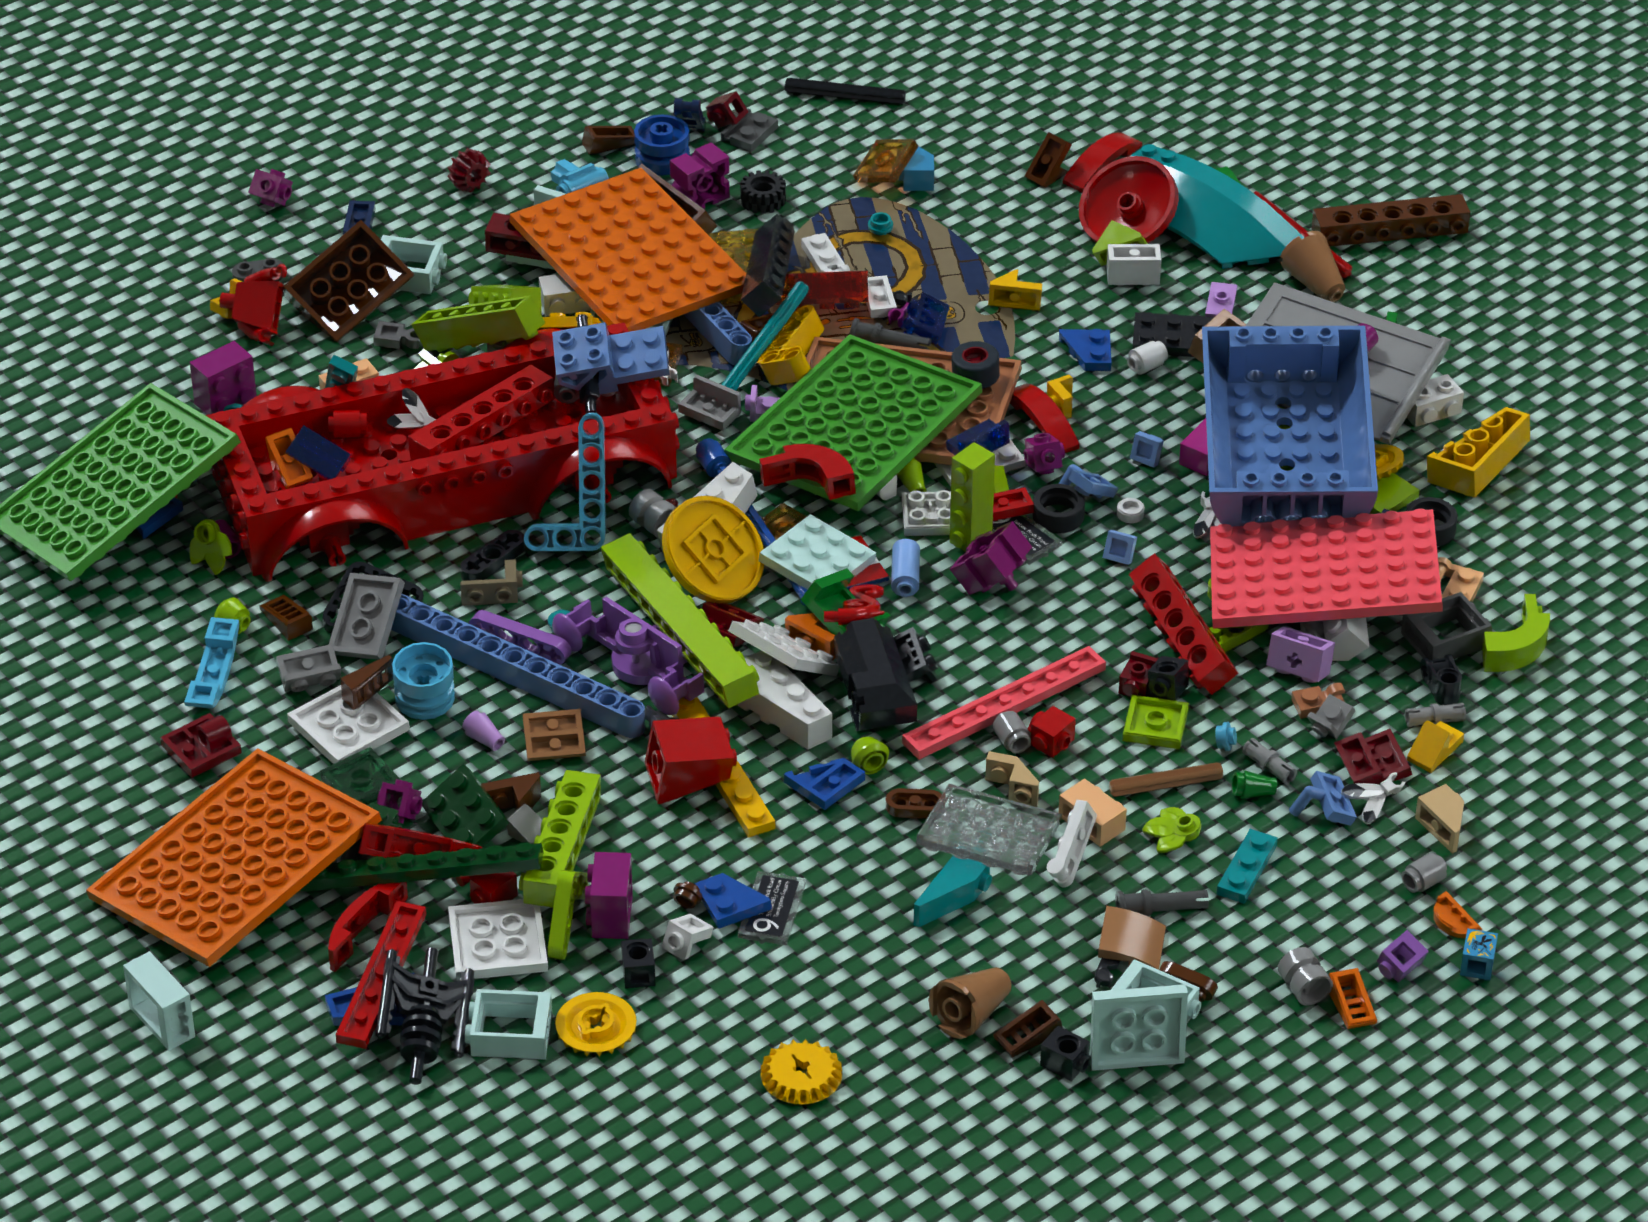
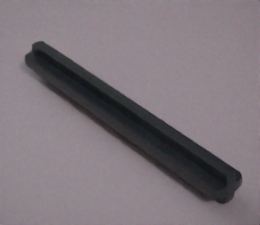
M787 78L785 81V91L790 93L901 105L906 100V91L900 89Z

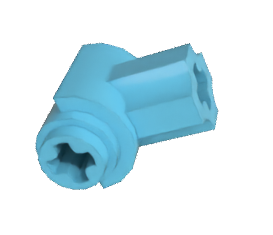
M566 159L556 162L555 168L551 171L552 181L558 184L556 191L566 194L609 179L607 172L602 167L598 168L594 164L589 163L579 168Z

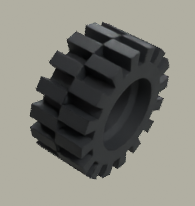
M758 170L756 174L753 172L748 173V176L745 175L743 180H741L740 202L743 207L746 206L748 211L752 209L753 213H757L759 210L761 214H766V211L769 210L770 213H773L774 208L780 210L781 206L785 205L786 181L783 180L781 175L777 176L776 172L770 174L769 170H765V173H761V170Z

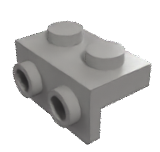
M696 375L693 378V390L678 404V412L723 431L741 414V394L731 388Z
M332 644L276 656L284 692L289 690L300 692L306 690L309 686L317 684L327 686L341 678V667L337 663Z

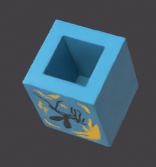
M1467 928L1460 970L1461 976L1491 980L1498 933Z

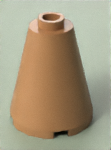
M1319 231L1307 232L1309 236L1303 239L1300 236L1296 237L1282 251L1280 256L1283 260L1280 262L1281 266L1318 297L1332 302L1338 301L1343 296L1345 285L1326 237Z
M994 967L941 980L930 990L928 999L932 1016L937 1015L941 1021V1024L938 1026L949 1036L958 1039L971 1036L1011 992L1010 977L1002 969Z

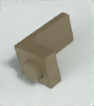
M516 559L505 560V579L461 581L462 605L518 603L517 588L523 587L522 571L516 570Z

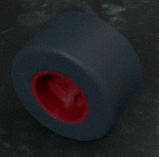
M971 341L963 343L954 349L951 355L952 373L981 383L982 389L990 387L997 382L1000 376L999 352L994 346L986 342Z

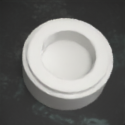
M1135 498L1123 499L1117 504V517L1125 523H1137L1144 517V504Z

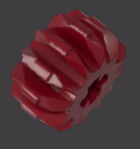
M467 148L465 152L458 151L457 158H451L453 164L447 167L450 172L447 177L457 189L471 193L474 189L480 190V184L487 183L485 178L491 174L488 169L491 164L480 151Z

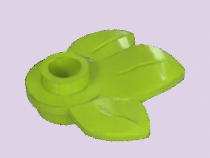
M205 519L195 527V537L190 542L191 564H197L206 560L213 573L217 575L225 566V556L232 555V546L227 535L220 532L218 524L212 519Z
M1168 807L1161 809L1160 817L1150 819L1142 828V832L1158 837L1157 852L1165 853L1182 847L1185 841L1196 839L1200 834L1202 825L1198 816L1186 814L1177 807Z

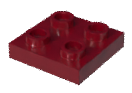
M209 713L160 737L161 746L191 778L242 753L241 744L232 736L231 728L222 715L214 717Z

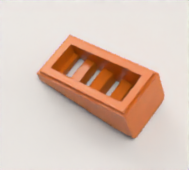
M1354 968L1329 973V977L1333 981V987L1329 994L1346 1028L1351 1029L1376 1024L1377 1018L1359 969ZM1343 987H1351L1349 990L1342 991ZM1352 995L1356 997L1348 1000L1345 999V997ZM1356 1004L1360 1005L1359 1008L1349 1009L1348 1007ZM1364 1013L1366 1017L1353 1019L1351 1015Z

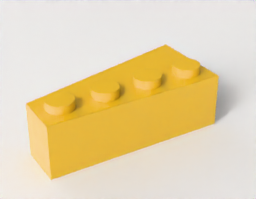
M1505 407L1482 421L1480 428L1469 429L1464 432L1463 438L1456 443L1450 441L1443 446V451L1438 454L1432 452L1427 455V482L1475 498L1530 441V414Z

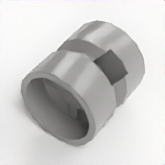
M644 489L630 503L629 516L640 526L645 527L652 535L659 538L657 529L666 522L668 516L676 507L670 502L663 500V497L655 491Z
M1298 947L1285 954L1278 964V972L1286 984L1290 985V990L1300 1004H1316L1326 998L1331 992L1333 981L1310 948Z

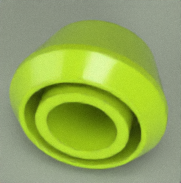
M235 597L221 602L214 614L215 618L239 620L238 634L245 631L251 621L248 609Z
M873 737L859 738L852 746V763L865 771L867 775L880 771L888 761V747Z

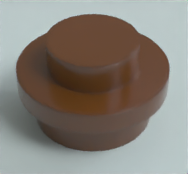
M688 881L677 883L673 889L674 901L688 909L694 908L703 898L699 887Z

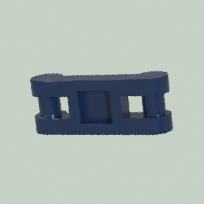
M675 98V117L682 119L688 125V128H696V131L704 132L706 117H703L701 100L693 99L692 102L683 101L682 98Z

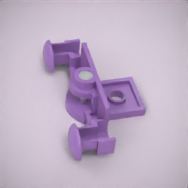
M607 596L602 599L603 615L599 618L592 615L591 601L589 599L574 607L573 611L566 615L558 613L554 616L552 622L554 635L565 639L573 652L581 650L583 644L582 637L586 634L611 649L612 668L615 675L630 684L648 685L649 697L654 706L662 713L675 715L679 710L678 700L684 697L691 701L704 693V676L701 672L691 679L684 677L683 665L688 661L682 656V645L662 633L656 625L651 626Z

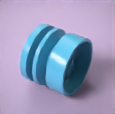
M428 642L413 643L402 648L395 655L392 662L396 706L408 717L420 720L434 719L445 714L452 707L455 699L451 655L445 648Z

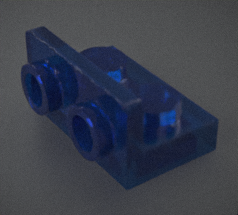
M922 291L916 300L912 299L906 309L908 315L901 329L906 334L912 335L915 333L920 337L931 338V342L937 344L942 336L950 305Z
M987 419L946 440V449L956 455L975 442L993 452L1010 443L1009 423L1006 420H1002L996 424L992 420Z

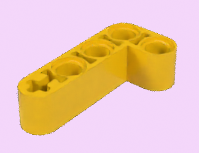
M805 305L797 309L760 356L758 363L770 385L798 382L811 370L805 356L810 350L814 338L820 337L824 331V326L813 305Z

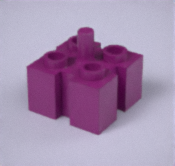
M712 142L695 149L692 156L685 153L670 160V177L674 179L671 185L703 209H705V203L707 202L714 205L730 198V184L724 177V175L729 174V156Z
M1012 521L998 527L995 532L988 531L975 537L966 548L967 552L957 559L950 568V571L969 595L978 591L984 593L997 583L1000 585L1004 584L1009 591H1013L1017 588L1018 583L1013 578L1014 574L1012 572L1027 560L1025 556L1032 546Z

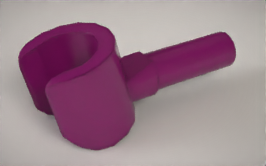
M906 303L902 309L895 308L888 312L889 324L897 320L898 327H903L904 316L912 305Z

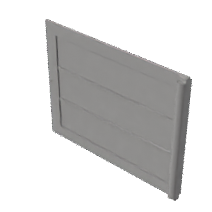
M1274 282L1246 326H1357L1360 323L1371 325L1376 330L1379 338L1378 343L1367 353L1374 440L1390 444L1448 351L1451 339L1446 337L1438 338ZM1286 404L1277 405L1285 409L1289 408Z

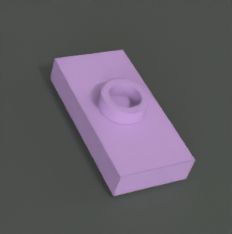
M1211 282L1205 317H1215L1223 309L1233 314L1237 285Z

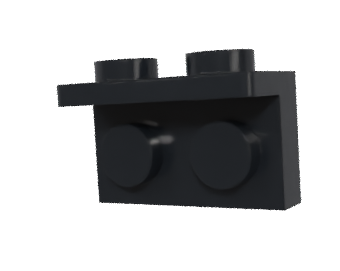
M914 627L894 636L893 638L909 683L927 674L932 683L938 681L935 673L938 665L932 654H928L931 646L924 634L919 636Z

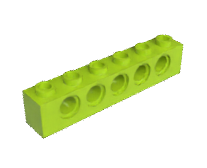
M566 770L562 781H557L555 799H550L548 817H543L541 835H536L534 844L542 843L544 855L541 868L538 870H527L526 873L522 872L520 875L519 890L523 891L524 904L554 907L559 872L561 870H574L601 798L600 774Z

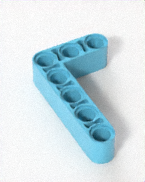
M597 413L585 414L578 426L579 523H542L531 525L525 532L524 542L533 551L598 550L605 541L604 420ZM595 419L599 423V430L596 433H588L584 429L585 420ZM593 446L598 449L600 455L597 460L589 461L585 458L584 450L587 447ZM587 475H596L600 480V485L594 489L588 488L584 482ZM587 503H597L600 507V513L597 516H589L585 512V505ZM534 530L541 531L545 537L544 542L541 544L532 543L529 537L530 533ZM561 530L569 531L573 537L572 542L569 544L560 543L557 538L558 532ZM589 530H596L600 534L601 539L596 544H590L585 539V533Z

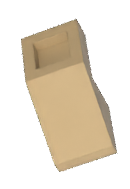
M989 751L986 758L985 780L1008 784V802L1037 807L1039 781L1017 756Z

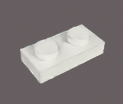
M887 275L861 278V287L871 318L887 317L890 310L897 308Z

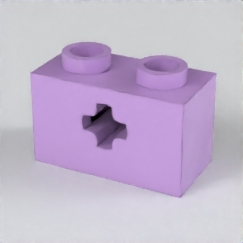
M1283 626L1271 634L1266 665L1276 668V671L1282 674L1300 676L1306 682H1319L1330 674L1335 642Z

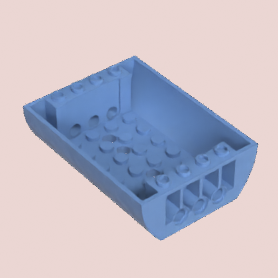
M1365 326L1202 327L1209 493L1211 507L1220 523L1229 524L1233 527L1244 526L1247 522H1273L1279 519L1286 521L1301 520L1306 517L1328 518L1333 515L1350 518L1360 513L1369 514L1377 499L1378 484ZM1286 404L1289 408L1281 409L1277 405ZM1286 424L1289 425L1291 428L1281 429L1278 426ZM1287 465L1291 466L1293 469L1285 471L1280 467Z

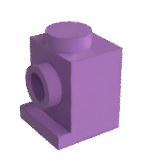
M1406 930L1381 952L1377 959L1379 970L1387 979L1394 978L1399 983L1411 971L1423 963L1429 951Z

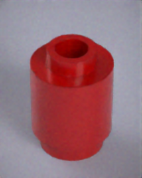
M335 410L333 416H328L329 433H334V438L361 437V435H368L367 413H361L360 410Z

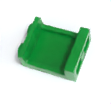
M847 568L814 580L801 598V601L834 635L839 632L842 635L847 630L846 625H838V622H824V611H838V608H843L844 601L857 599L846 588L854 577ZM886 612L883 615L876 616L875 619L879 621L881 626L885 627L891 615Z

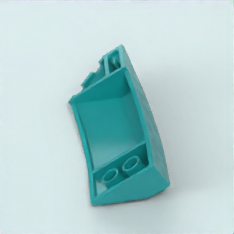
M1153 144L1144 145L1131 155L1152 158L1168 169L1177 184L1179 199L1176 213L1167 229L1202 249L1221 263L1222 269L1231 268L1235 263L1247 261L1248 265L1268 263V258L1281 256L1282 251L1293 239L1298 236L1301 239L1305 238L1267 202L1232 178L1202 162L1175 153L1172 150L1156 147Z

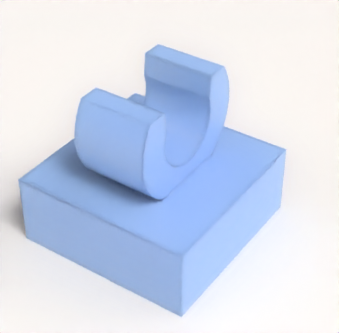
M1142 431L1137 432L1134 437L1130 459L1151 467L1157 466L1164 440Z
M1115 530L1108 531L1102 558L1127 565L1131 564L1137 536Z

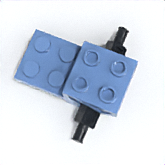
M580 314L576 317L577 328L552 332L556 376L559 385L579 391L580 403L585 405V414L597 413L596 400L600 397V394L618 391V384L670 375L666 336L663 326L609 335L606 322L588 325L587 315Z

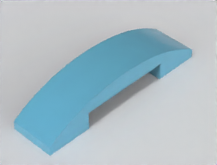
M211 617L205 635L206 647L195 681L190 682L184 701L185 706L213 709L219 702L234 658L239 620Z

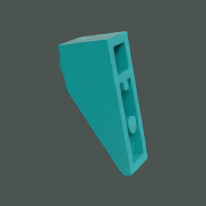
M958 849L914 903L913 925L921 927L974 902L982 891L986 892L991 885L990 861Z

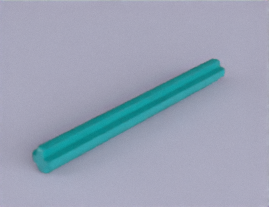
M801 281L795 284L721 385L735 391L760 356L808 294V285Z

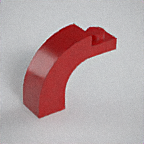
M792 444L783 446L782 454L759 459L761 480L764 487L791 480L809 479L819 483L825 489L829 500L856 494L854 471L845 457L830 448L814 444Z

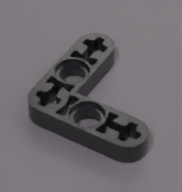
M365 562L352 563L323 612L322 625L324 629L329 633L333 632L335 623L330 622V619L335 618L342 600L339 596L345 592L350 573L359 574L361 572L366 575L400 577ZM402 579L405 582L402 594L409 597L414 595L415 600L423 603L424 594L422 589L416 584Z

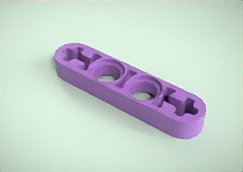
M479 610L469 621V624L559 665H562L572 652L569 643L559 636L485 610ZM503 629L508 631L512 637L508 636ZM527 638L533 640L537 646L533 645Z

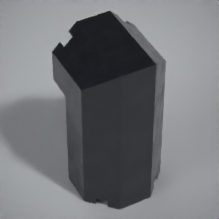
M875 618L851 621L846 625L847 630L842 635L839 632L834 636V654L847 690L848 700H852L853 707L850 708V713L856 731L917 722V702L891 629L886 625L885 627L881 626Z

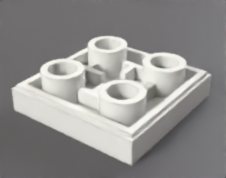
M946 490L938 492H903L904 536L950 535L951 492Z

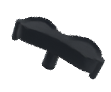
M901 290L892 292L896 304L904 306L906 303H910L912 307H923L928 304V296L924 293L912 298L911 292H908L907 295Z
M1101 958L1094 976L1096 988L1111 985L1113 975L1109 970L1117 969L1120 964L1119 960Z

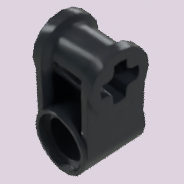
M1447 654L1444 658L1434 660L1423 658L1420 663L1422 678L1428 685L1435 701L1440 705L1457 704L1460 700L1462 674L1459 672L1453 656Z

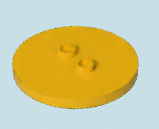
M697 496L684 501L668 516L662 533L664 557L673 576L688 592L704 601L721 604L738 601L757 586L764 571V564L758 561L759 553L764 548L754 524L738 507L721 498Z

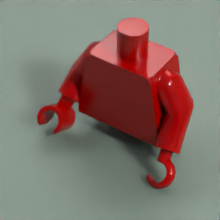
M284 264L263 269L247 276L244 282H237L235 294L222 292L219 301L220 308L232 309V319L237 322L238 329L251 340L260 341L270 346L274 345L273 342H270L271 335L278 334L277 330L284 284L274 280H278L280 275L283 278L286 277L287 267Z

